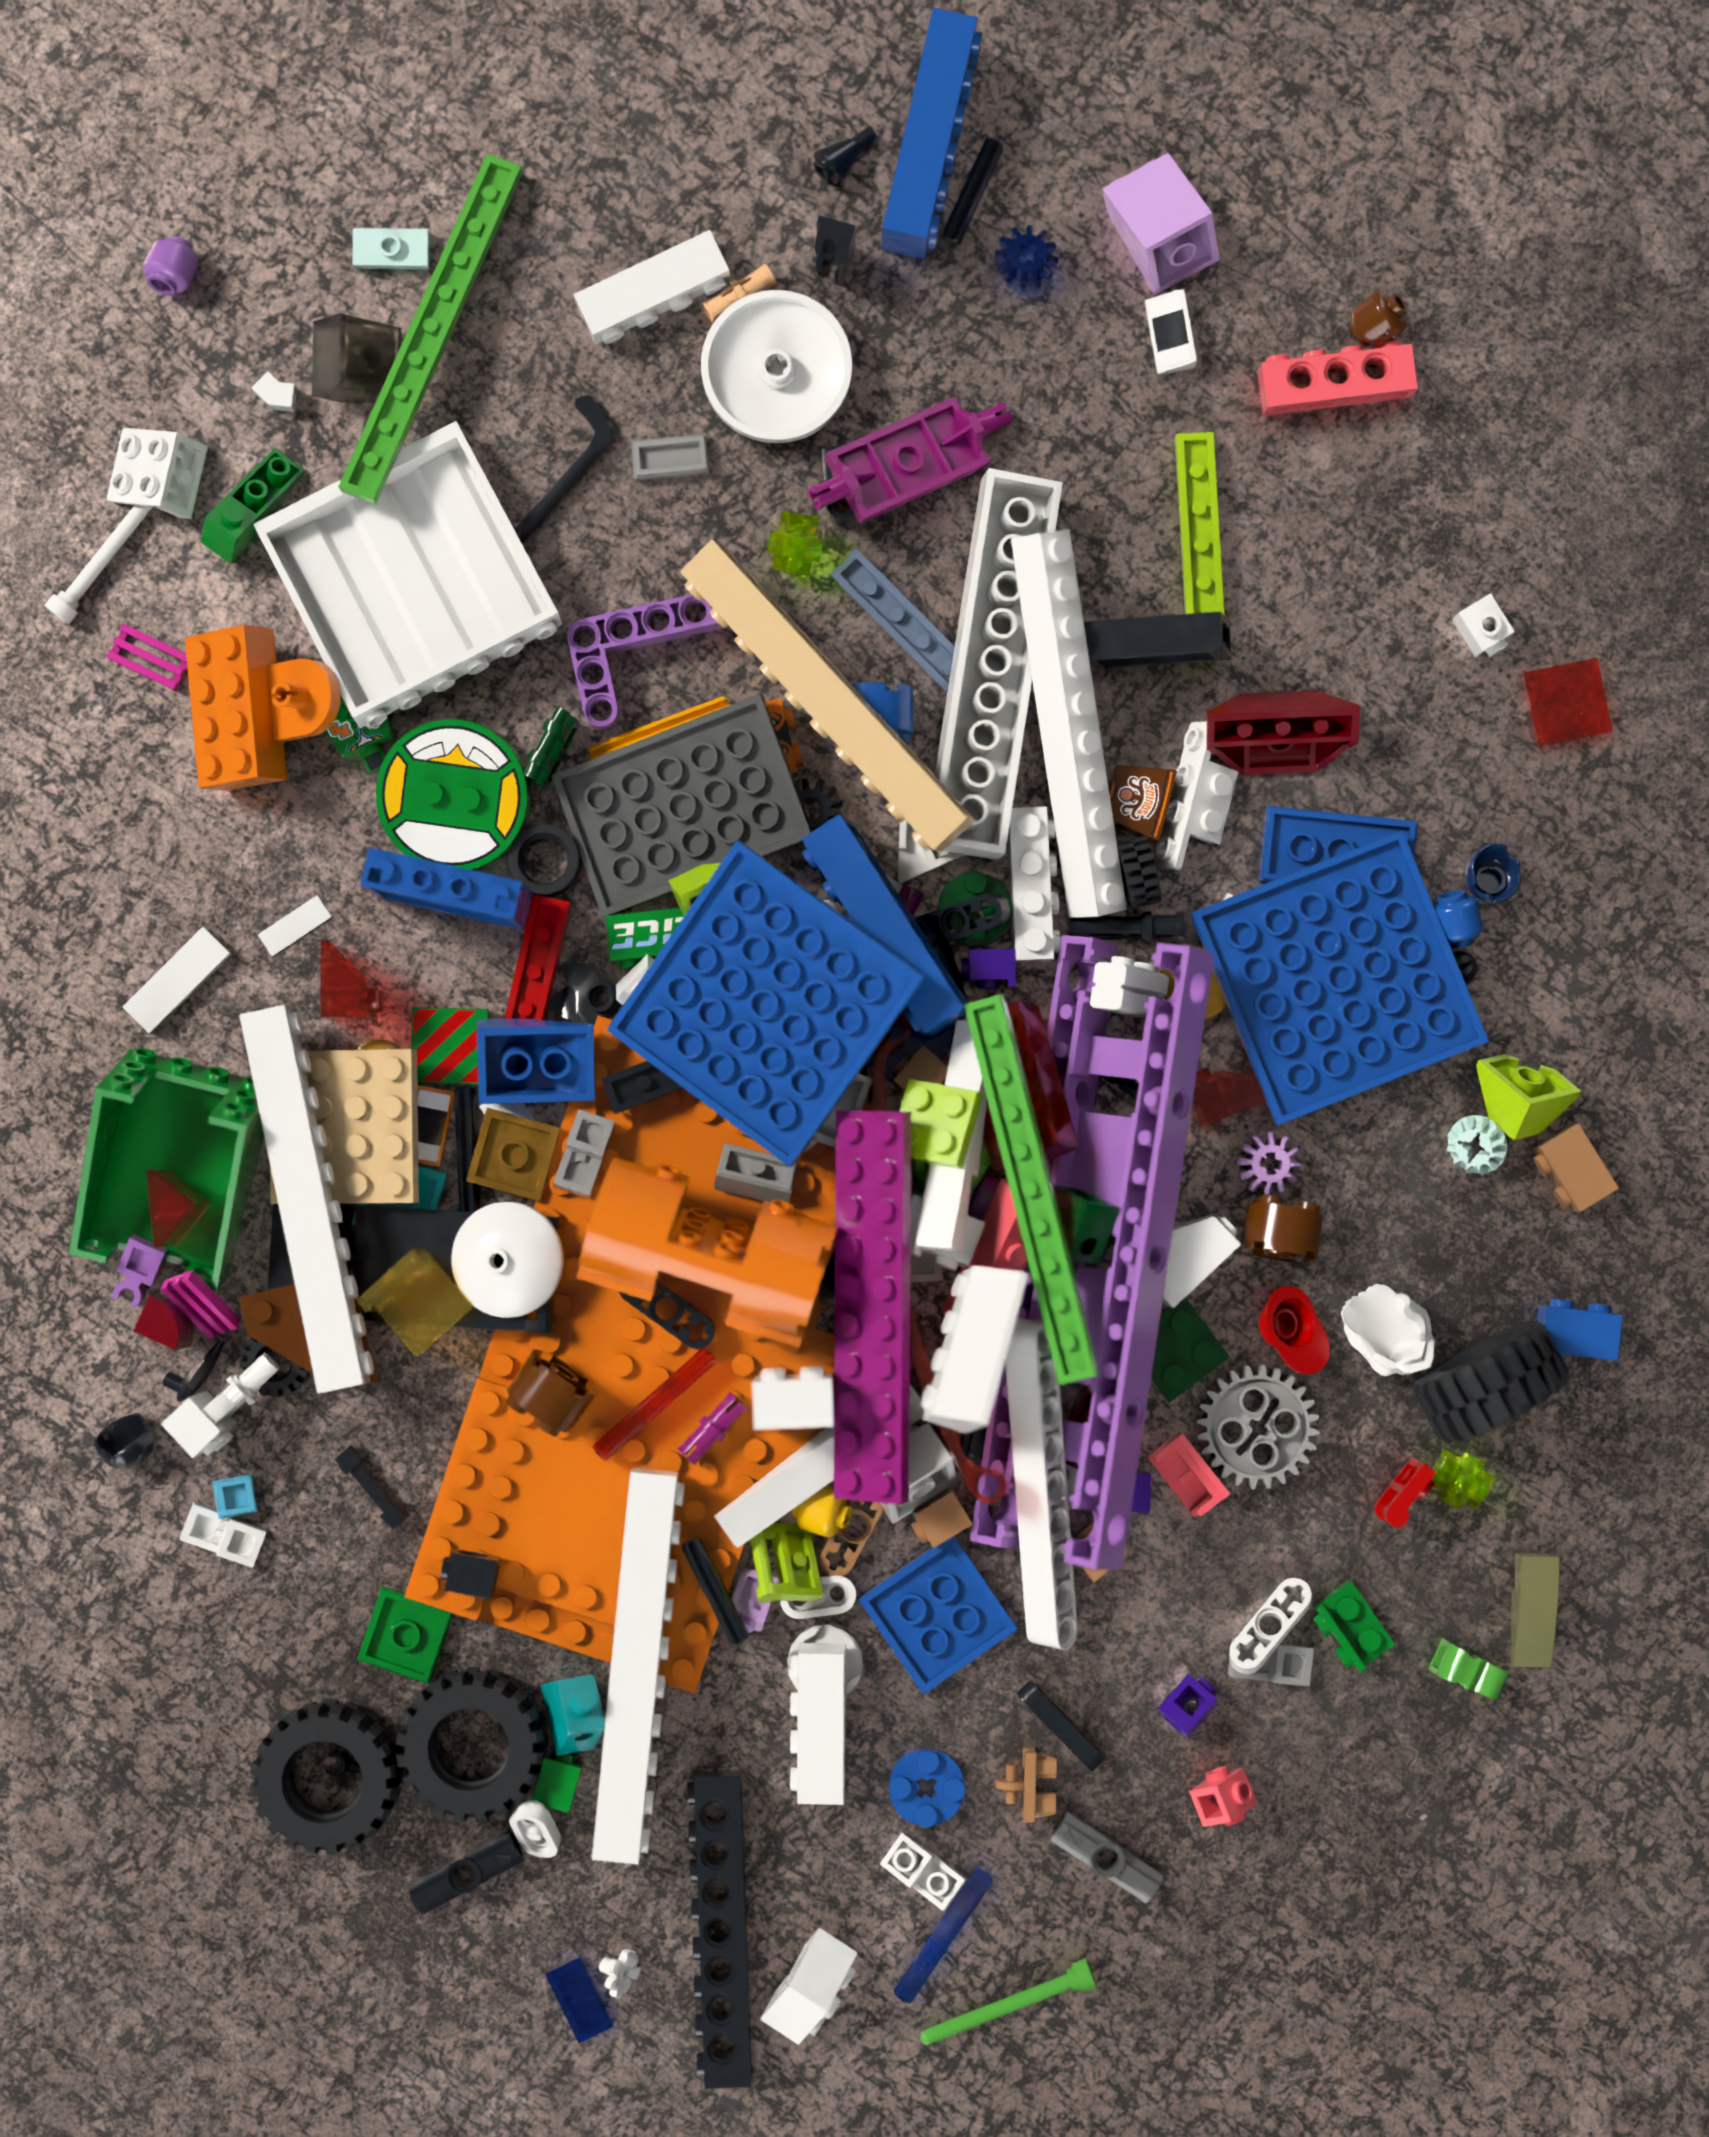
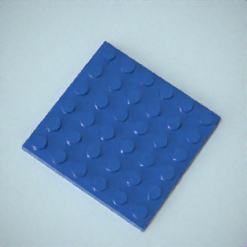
M1403 830L1190 914L1204 950L1215 953L1212 970L1276 1126L1489 1042Z
M736 840L606 1030L787 1166L792 1167L926 977L746 844Z

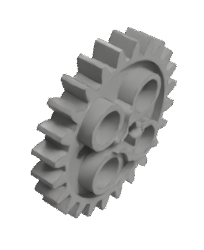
M1244 1365L1242 1377H1239L1231 1369L1229 1370L1230 1382L1226 1383L1219 1378L1215 1379L1220 1389L1217 1393L1206 1389L1205 1393L1211 1399L1210 1404H1198L1200 1409L1207 1412L1206 1417L1195 1419V1423L1205 1426V1431L1195 1435L1196 1439L1207 1440L1208 1442L1200 1452L1203 1455L1213 1453L1214 1456L1208 1465L1214 1468L1222 1464L1220 1476L1223 1479L1232 1472L1235 1473L1234 1484L1237 1486L1242 1483L1245 1477L1248 1478V1485L1251 1489H1255L1258 1479H1262L1267 1489L1271 1488L1272 1477H1276L1280 1483L1285 1484V1471L1288 1470L1298 1476L1299 1472L1295 1463L1300 1461L1309 1464L1310 1461L1303 1454L1305 1449H1317L1314 1444L1308 1441L1309 1436L1320 1435V1431L1310 1427V1422L1319 1419V1415L1307 1412V1409L1315 1402L1313 1399L1302 1400L1300 1398L1306 1391L1305 1386L1302 1385L1295 1389L1291 1388L1294 1383V1376L1289 1375L1283 1381H1280L1281 1369L1275 1368L1271 1375L1267 1376L1265 1365H1259L1257 1374L1253 1375L1251 1368L1248 1365ZM1250 1390H1258L1262 1396L1261 1405L1255 1410H1247L1243 1404V1397ZM1277 1398V1405L1262 1421V1426L1266 1428L1263 1434L1254 1433L1243 1454L1237 1455L1236 1451L1239 1446L1252 1433L1253 1429L1249 1426L1252 1419L1256 1421L1261 1420L1271 1400ZM1282 1412H1289L1293 1418V1425L1286 1432H1278L1274 1425L1276 1416ZM1229 1421H1236L1240 1427L1238 1438L1231 1442L1225 1441L1221 1435L1223 1425ZM1267 1443L1271 1448L1270 1459L1265 1463H1256L1252 1456L1254 1448L1258 1444Z

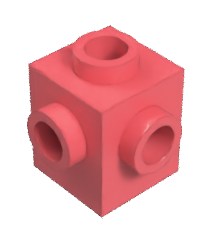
M1226 1766L1215 1768L1205 1774V1781L1189 1791L1203 1827L1223 1823L1225 1826L1239 1823L1246 1819L1245 1812L1258 1804L1244 1768L1230 1771L1227 1770Z

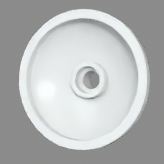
M500 1202L487 1205L473 1213L464 1222L456 1235L452 1248L454 1279L464 1297L474 1307L484 1313L505 1318L531 1313L551 1298L561 1280L564 1254L559 1235L552 1223L542 1213L528 1205L516 1202ZM497 1254L502 1255L504 1263L500 1268L494 1263V1257Z

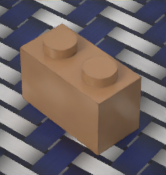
M1579 1123L1566 1126L1532 1147L1537 1155L1533 1158L1536 1167L1544 1177L1550 1176L1557 1187L1553 1190V1193L1565 1210L1570 1208L1571 1212H1582L1619 1189Z

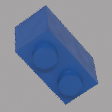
M1552 1298L1550 1306L1539 1305L1537 1321L1545 1325L1560 1354L1618 1361L1623 1315L1611 1314L1612 1306L1589 1303L1588 1311L1573 1309L1574 1301Z

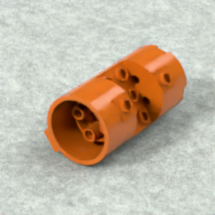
M614 1156L605 1175L590 1219L580 1256L577 1278L648 1301L652 1300L662 1272L733 1294L725 1325L799 1348L837 1226L800 1215L801 1211L794 1210L792 1204L782 1200H772L771 1202L764 1200L754 1230L748 1229V1225L740 1220L727 1219L725 1222L711 1217L712 1214L707 1210L697 1207H691L689 1210L683 1208L690 1177L683 1175L680 1169L665 1164L659 1167L653 1165L650 1168Z

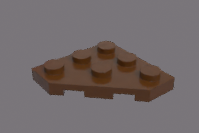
M347 1270L349 1276H354L353 1270ZM295 1284L239 1297L247 1335L313 1374ZM358 1294V1298L354 1299L356 1314L361 1313L364 1319ZM365 1323L366 1335L361 1338L364 1352L369 1351L372 1357L374 1373L369 1376L370 1383L379 1381V1376ZM360 1384V1385L351 1386V1387H347V1388H342V1389H338V1390H340V1391H341V1390H346V1389L358 1387V1386L365 1385V1384Z

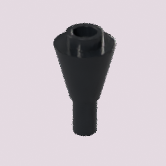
M867 126L851 139L848 138L815 151L813 166L819 177L824 181L829 180L832 183H838L858 157L860 151L877 139L875 131L870 126Z

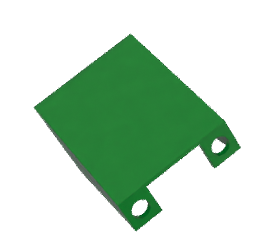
M145 1048L130 1049L97 1085L95 1090L69 1254L106 1264L117 1249L125 1250L129 1238L135 1234L167 1248L168 1252L164 1261L187 1266L183 1273L193 1270L197 1275L211 1276L212 1278H200L213 1291L217 1292L230 1271L264 1140L252 1076L240 1077L232 1075L228 1070L221 1067L204 1068L193 1065L192 1061L185 1058L175 1057L169 1059L157 1056L154 1051ZM93 1246L102 1250H92L86 1247Z

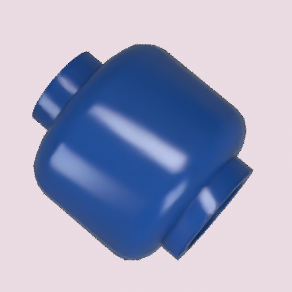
M1453 890L1437 896V901L1433 906L1450 943V947L1462 948L1473 944L1472 938L1479 935L1483 930L1477 898L1467 895L1466 890Z

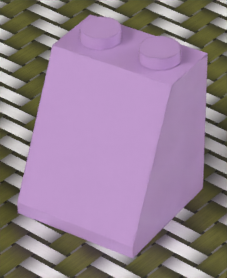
M1169 153L1147 162L1143 167L1114 180L1110 185L1102 188L1107 213L1154 295L1220 260L1213 214Z

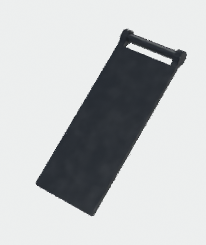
M273 1204L268 1290L295 1284L279 1204ZM340 1205L342 1212V1222L338 1223L340 1237L346 1238L350 1250V1260L346 1261L347 1270H353L365 1321L555 1333L556 1321L552 1320L553 1295L545 1304L537 1309V1320L527 1319V1314L510 1318L489 1315L474 1307L461 1293L452 1271V1248L461 1226L475 1212ZM355 1214V1225H352L353 1217ZM545 1216L552 1223L556 1231L561 1229L562 1217ZM497 1254L494 1257V1263L499 1268L502 1267L504 1259L502 1255Z

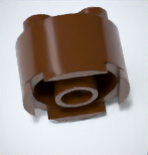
M1261 1195L1260 1200H1253V1203L1247 1205L1241 1244L1242 1252L1245 1253L1252 1249L1253 1256L1294 1263L1295 1255L1305 1256L1304 1263L1317 1262L1323 1215L1319 1213L1320 1205L1309 1202H1298L1297 1207L1282 1205V1198Z
M534 1349L508 1386L507 1392L509 1397L506 1403L516 1412L523 1415L528 1412L538 1419V1426L551 1436L557 1437L560 1431L570 1433L597 1395V1390L595 1387L588 1390L585 1385L589 1380L563 1360L552 1356L550 1361L540 1358L544 1351Z

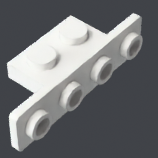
M1191 722L1184 738V749L1180 765L1176 770L1175 784L1168 805L1163 831L1156 846L1154 863L1159 869L1181 870L1190 837L1210 844H1220L1238 771L1209 761L1211 752L1206 748V722Z

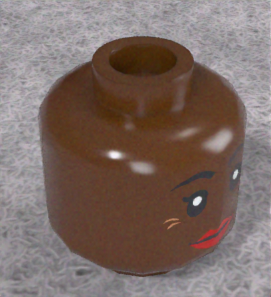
M1375 291L1352 310L1350 329L1355 338L1365 347L1371 345L1379 348L1385 342L1391 341L1405 330L1407 325L1405 313L1408 311L1407 306L1402 298L1395 293L1389 295L1385 291Z

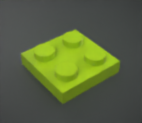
M908 1079L899 1111L911 1112V1159L962 1169L983 1095L974 1090Z

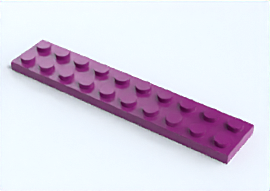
M836 1110L835 1226H837L835 1233L834 1498L890 1504L909 1503L911 1112Z

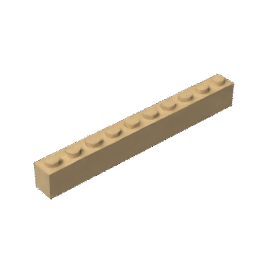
M711 539L680 570V573L688 580L684 584L686 589L697 600L701 601L704 598L713 608L709 613L723 628H726L728 625L738 635L734 639L736 644L749 656L754 653L760 659L762 664L759 668L773 683H776L778 680L788 690L784 694L786 699L797 710L801 711L804 708L813 719L809 723L819 735L825 739L828 736L832 738L838 745L835 749L837 755L850 767L855 764L864 775L860 778L861 781L874 794H877L879 791L889 801L886 805L888 811L901 823L906 820L915 831L911 835L922 848L927 851L932 848L935 851L943 852L975 821L972 815L872 708L724 544Z

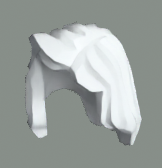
M1374 1284L1369 1286L1366 1291L1359 1292L1358 1296H1352V1299L1345 1302V1305L1342 1307L1341 1316L1347 1339L1367 1359L1376 1372L1383 1376H1389L1394 1373L1404 1376L1430 1368L1434 1353V1338L1431 1334L1430 1319L1426 1309L1414 1302L1407 1294H1397L1386 1285Z

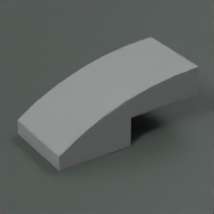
M578 1109L566 1143L563 1158L553 1182V1187L590 1199L615 1121Z
M1254 1639V1643L1246 1651L1240 1648L1239 1660L1244 1662L1248 1658L1254 1661V1649L1260 1641ZM1281 1643L1262 1667L1252 1674L1239 1673L1232 1667L1229 1660L1228 1676L1232 1678L1265 1680L1276 1684L1310 1686L1314 1648Z

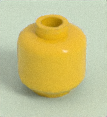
M825 1486L792 1509V1516L796 1518L800 1529L830 1538L838 1532L839 1528L845 1529L847 1527L852 1508L847 1506V1499L834 1498L833 1487Z

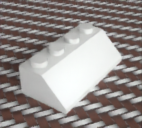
M972 1266L962 1274L957 1275L952 1287V1296L956 1297L953 1310H949L946 1313L941 1332L946 1334L943 1346L936 1350L931 1364V1370L936 1371L932 1386L928 1385L921 1400V1407L925 1408L922 1420L965 1434L988 1425L1026 1285L1027 1273Z

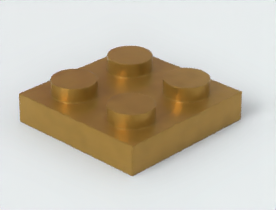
M487 1108L466 1181L540 1202L561 1128Z

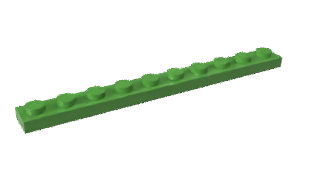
M486 154L338 487L342 493L375 505L377 504L522 177L523 170L521 165Z
M999 994L965 1004L964 1008L1059 1385L1100 1375L1005 995Z

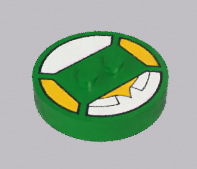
M444 719L422 724L401 737L390 749L381 765L376 783V806L381 824L391 842L406 856L469 870L484 866L508 851L515 838L523 831L531 807L530 780L523 775L526 766L513 745L500 733L486 725L464 719Z

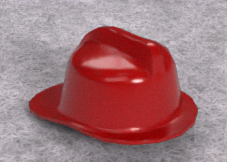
M1294 1286L1279 1287L1270 1295L1267 1303L1262 1306L1263 1310L1259 1315L1258 1323L1260 1334L1266 1343L1273 1348H1277L1281 1358L1295 1372L1305 1375L1318 1373L1326 1366L1329 1358L1330 1344L1326 1332L1307 1294Z

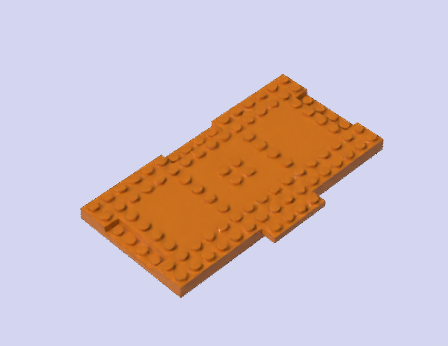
M598 1015L593 1028L595 1101H569L560 1127L561 1131L541 1201H536L534 1209L544 1216L562 1217L561 1229H557V1233L563 1247L564 1266L559 1285L553 1293L552 1320L556 1321L555 1333L494 1329L404 1597L474 1621L479 1619L611 1663L630 1472L633 1468L679 1472L678 1482L685 1483L683 1506L676 1505L674 1521H681L679 1545L672 1544L670 1559L677 1560L675 1583H668L667 1598L674 1599L671 1622L664 1621L663 1636L670 1637L668 1659L660 1660L659 1675H666L665 1684L696 1693L719 1621L682 1550V1545L694 1537L701 1538L729 1593L744 1544L739 1548L735 1547L714 1516L823 1429V1427L754 1430L752 1381L755 1376H760L763 1368H786L787 1375L800 1374L801 1367L824 1366V1373H832L834 1396L835 1334L816 1328L823 1304L819 1301V1287L800 1347L797 1348L725 1325L733 1297L732 1293L662 1272L659 1279L662 1284L708 1316L714 1323L715 1336L713 1341L705 1348L693 1349L625 1301L620 1296L619 1291L577 1278L580 1256L590 1219L605 1175L614 1156L650 1168L653 1165L659 1167L665 1164L680 1169L683 1175L690 1177L683 1205L684 1209L689 1210L691 1207L701 1208L710 1212L713 1218L725 1222L727 1219L740 1220L748 1225V1229L754 1230L764 1201L716 1190L714 1188L715 1177L724 1143L771 1154L685 1088L615 1114L601 1078L647 1060L606 1030L613 1020ZM866 1103L862 1107L864 1111H887ZM578 1109L615 1121L590 1199L553 1187V1182L563 1158L566 1143ZM817 1141L812 1148L802 1153L797 1160L799 1163L789 1203L794 1206V1210L801 1211L800 1215L835 1225L836 1148ZM835 1236L831 1245V1249L826 1261L824 1271L835 1250ZM658 1287L653 1297L661 1292V1290ZM664 1297L657 1302L656 1313L661 1319L671 1320L677 1315L678 1305L672 1298ZM645 1300L642 1302V1305L648 1309L651 1301ZM685 1308L680 1321L672 1327L679 1332L683 1324L690 1329L691 1335L689 1338L695 1342L698 1338L706 1340L708 1334L705 1333L704 1329L707 1325L702 1321L695 1325L687 1320L692 1315V1312ZM537 1309L528 1313L527 1319L537 1320ZM534 1349L544 1351L540 1358L550 1361L552 1356L563 1360L589 1380L585 1385L588 1390H591L593 1387L597 1390V1395L570 1433L560 1431L557 1437L551 1436L538 1426V1419L528 1412L525 1415L520 1414L506 1403L509 1397L507 1392L508 1386ZM731 1392L738 1400L729 1408L728 1412L738 1402H742L748 1409L724 1432L726 1437L721 1442L717 1440L698 1460L696 1465L692 1464L686 1458L695 1450L697 1445L684 1456L677 1448L701 1425L699 1420L704 1415L708 1417L725 1399L727 1394ZM456 1548L501 1557L494 1596L491 1599L444 1591L446 1581L440 1580L444 1557L451 1558V1553Z

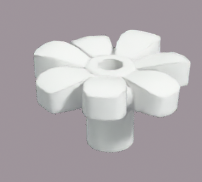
M623 1949L618 1960L604 1957L600 1962L599 1970L609 1975L605 1981V1987L610 1989V1996L620 1999L623 1993L630 1989L632 1985L630 1979H638L641 1967L636 1966L639 1961L637 1952Z

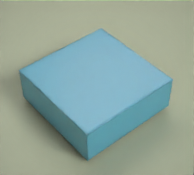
M252 1474L212 1481L218 1519L258 1512Z

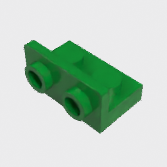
M1348 1580L1312 1605L1318 1613L1313 1618L1314 1622L1325 1637H1328L1330 1634L1333 1635L1340 1646L1334 1651L1347 1669L1354 1666L1358 1672L1362 1673L1367 1669L1365 1665L1395 1645L1351 1580Z

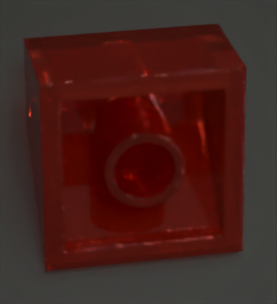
M321 940L320 1017L330 1021H378V1013H383L384 1011L383 990H378V983L341 946L329 940Z

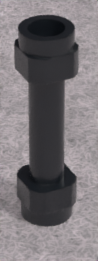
M352 1445L334 1459L346 1475L350 1472L383 1513L380 1517L392 1530L410 1516L404 1505L399 1500L395 1503L362 1464V1461L365 1460L364 1457Z

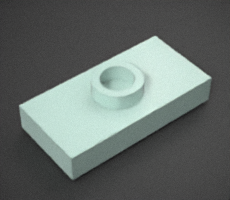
M353 228L352 265L354 269L429 270L430 232L428 229Z

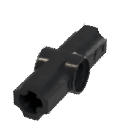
M508 1830L469 1852L460 1853L454 1860L407 1884L410 1899L422 1916L461 1894L474 1891L478 1885L523 1862L525 1857L517 1838L512 1834L511 1830ZM462 1864L471 1866L475 1871V1878L470 1881L460 1879L456 1871L457 1866Z

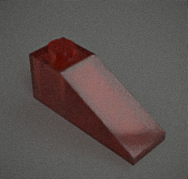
M1207 1067L1197 1071L1191 1113L1197 1128H1201L1266 1102L1255 1074L1218 1071L1211 1074Z

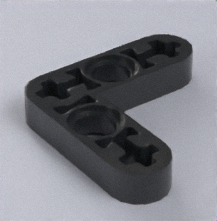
M998 893L980 895L914 918L921 930L930 927L932 934L926 938L932 947L937 946L938 951L935 952L966 1000L967 996L950 942L1001 926L1007 921L1010 914V906L1007 899ZM995 905L996 913L992 916L989 915L977 919L976 911ZM954 911L960 912L965 918L966 925L962 932L954 930L951 926L950 918Z

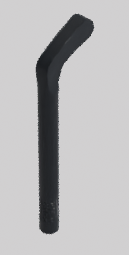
M581 396L576 399L575 407L594 430V437L589 446L517 526L515 532L522 544L614 440L613 433L603 413L590 396Z

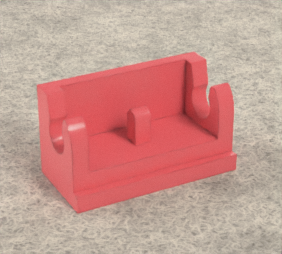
M1180 1431L1147 1456L1148 1460L1194 1518L1196 1516L1201 1517L1230 1495L1221 1481Z

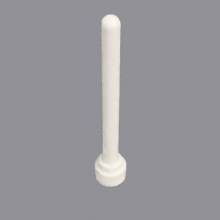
M134 505L66 592L61 590L57 596L53 594L44 606L69 625L78 614L76 611L80 605L77 603L78 600L153 507Z

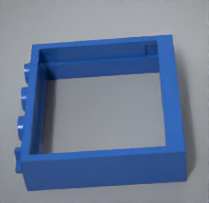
M370 847L360 886L381 899L524 931L533 892L522 881Z

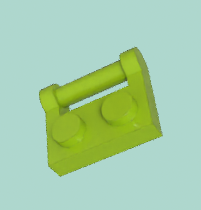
M773 1523L749 1540L751 1542L759 1584L756 1588L758 1602L768 1603L775 1600L817 1601L824 1596L811 1532L800 1529L797 1524ZM765 1539L772 1540L780 1583H774Z

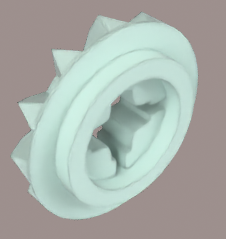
M1479 1115L1466 1116L1457 1121L1447 1135L1448 1146L1446 1151L1450 1152L1453 1158V1165H1459L1465 1169L1466 1174L1479 1173L1484 1175L1496 1170L1506 1157L1507 1140L1505 1134L1494 1121L1487 1117ZM1480 1133V1146L1485 1148V1151L1480 1150L1475 1157H1472V1146L1468 1145L1467 1142H1471Z

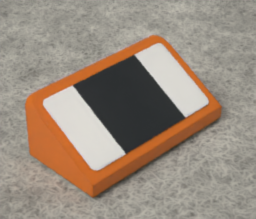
M417 1085L418 1163L440 1167L454 1102V1092Z

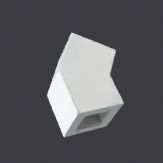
M267 371L251 387L255 394L272 410L295 413L298 388L295 384L278 382Z

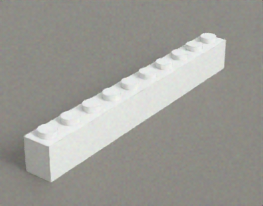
M1070 529L1012 538L1013 557L1069 918L1099 917L1124 911L1127 908Z
M287 1005L240 1014L317 1393L370 1383L369 1375L374 1373L373 1361L370 1352H364L361 1337L366 1335V1328L362 1314H356L354 1299L358 1298V1289L354 1276H349L346 1261L350 1260V1250L346 1238L340 1237L338 1223L342 1222V1212L338 1200H333L330 1185H334V1173L330 1162L325 1163L322 1148L327 1146L324 1128L321 1124L317 1125L314 1110L319 1109V1102L315 1088H309L307 1072H311V1063L307 1050L301 1049L299 1035L303 1034V1024L300 1014L294 1012L293 1007Z
M633 1468L630 1472L592 1860L639 1864L641 1853H648L651 1830L644 1829L645 1814L652 1815L654 1791H648L649 1776H656L658 1753L651 1752L653 1737L660 1738L662 1714L655 1713L657 1698H664L666 1675H659L660 1660L668 1659L670 1637L663 1636L664 1621L671 1622L674 1601L673 1598H667L668 1583H675L677 1560L670 1558L672 1544L679 1545L681 1521H674L676 1505L683 1506L685 1483L678 1482L679 1472Z

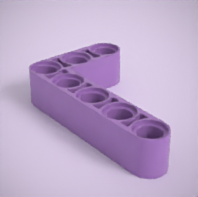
M692 594L579 619L569 627L567 640L583 712L592 728L600 732L609 731L618 724L620 719L619 705L607 655L724 629L710 615L709 612L713 608L704 598L699 601ZM693 606H701L707 613L702 621L693 623L686 618L687 610ZM664 614L670 619L668 626L664 630L655 631L649 627L650 619L654 615ZM620 622L629 623L633 629L631 635L625 639H618L612 635L613 628ZM586 630L595 634V641L591 646L582 648L576 644V637L580 632ZM591 667H598L604 671L602 680L597 684H588L584 681V674ZM601 703L612 707L611 716L605 721H597L592 717L594 707Z

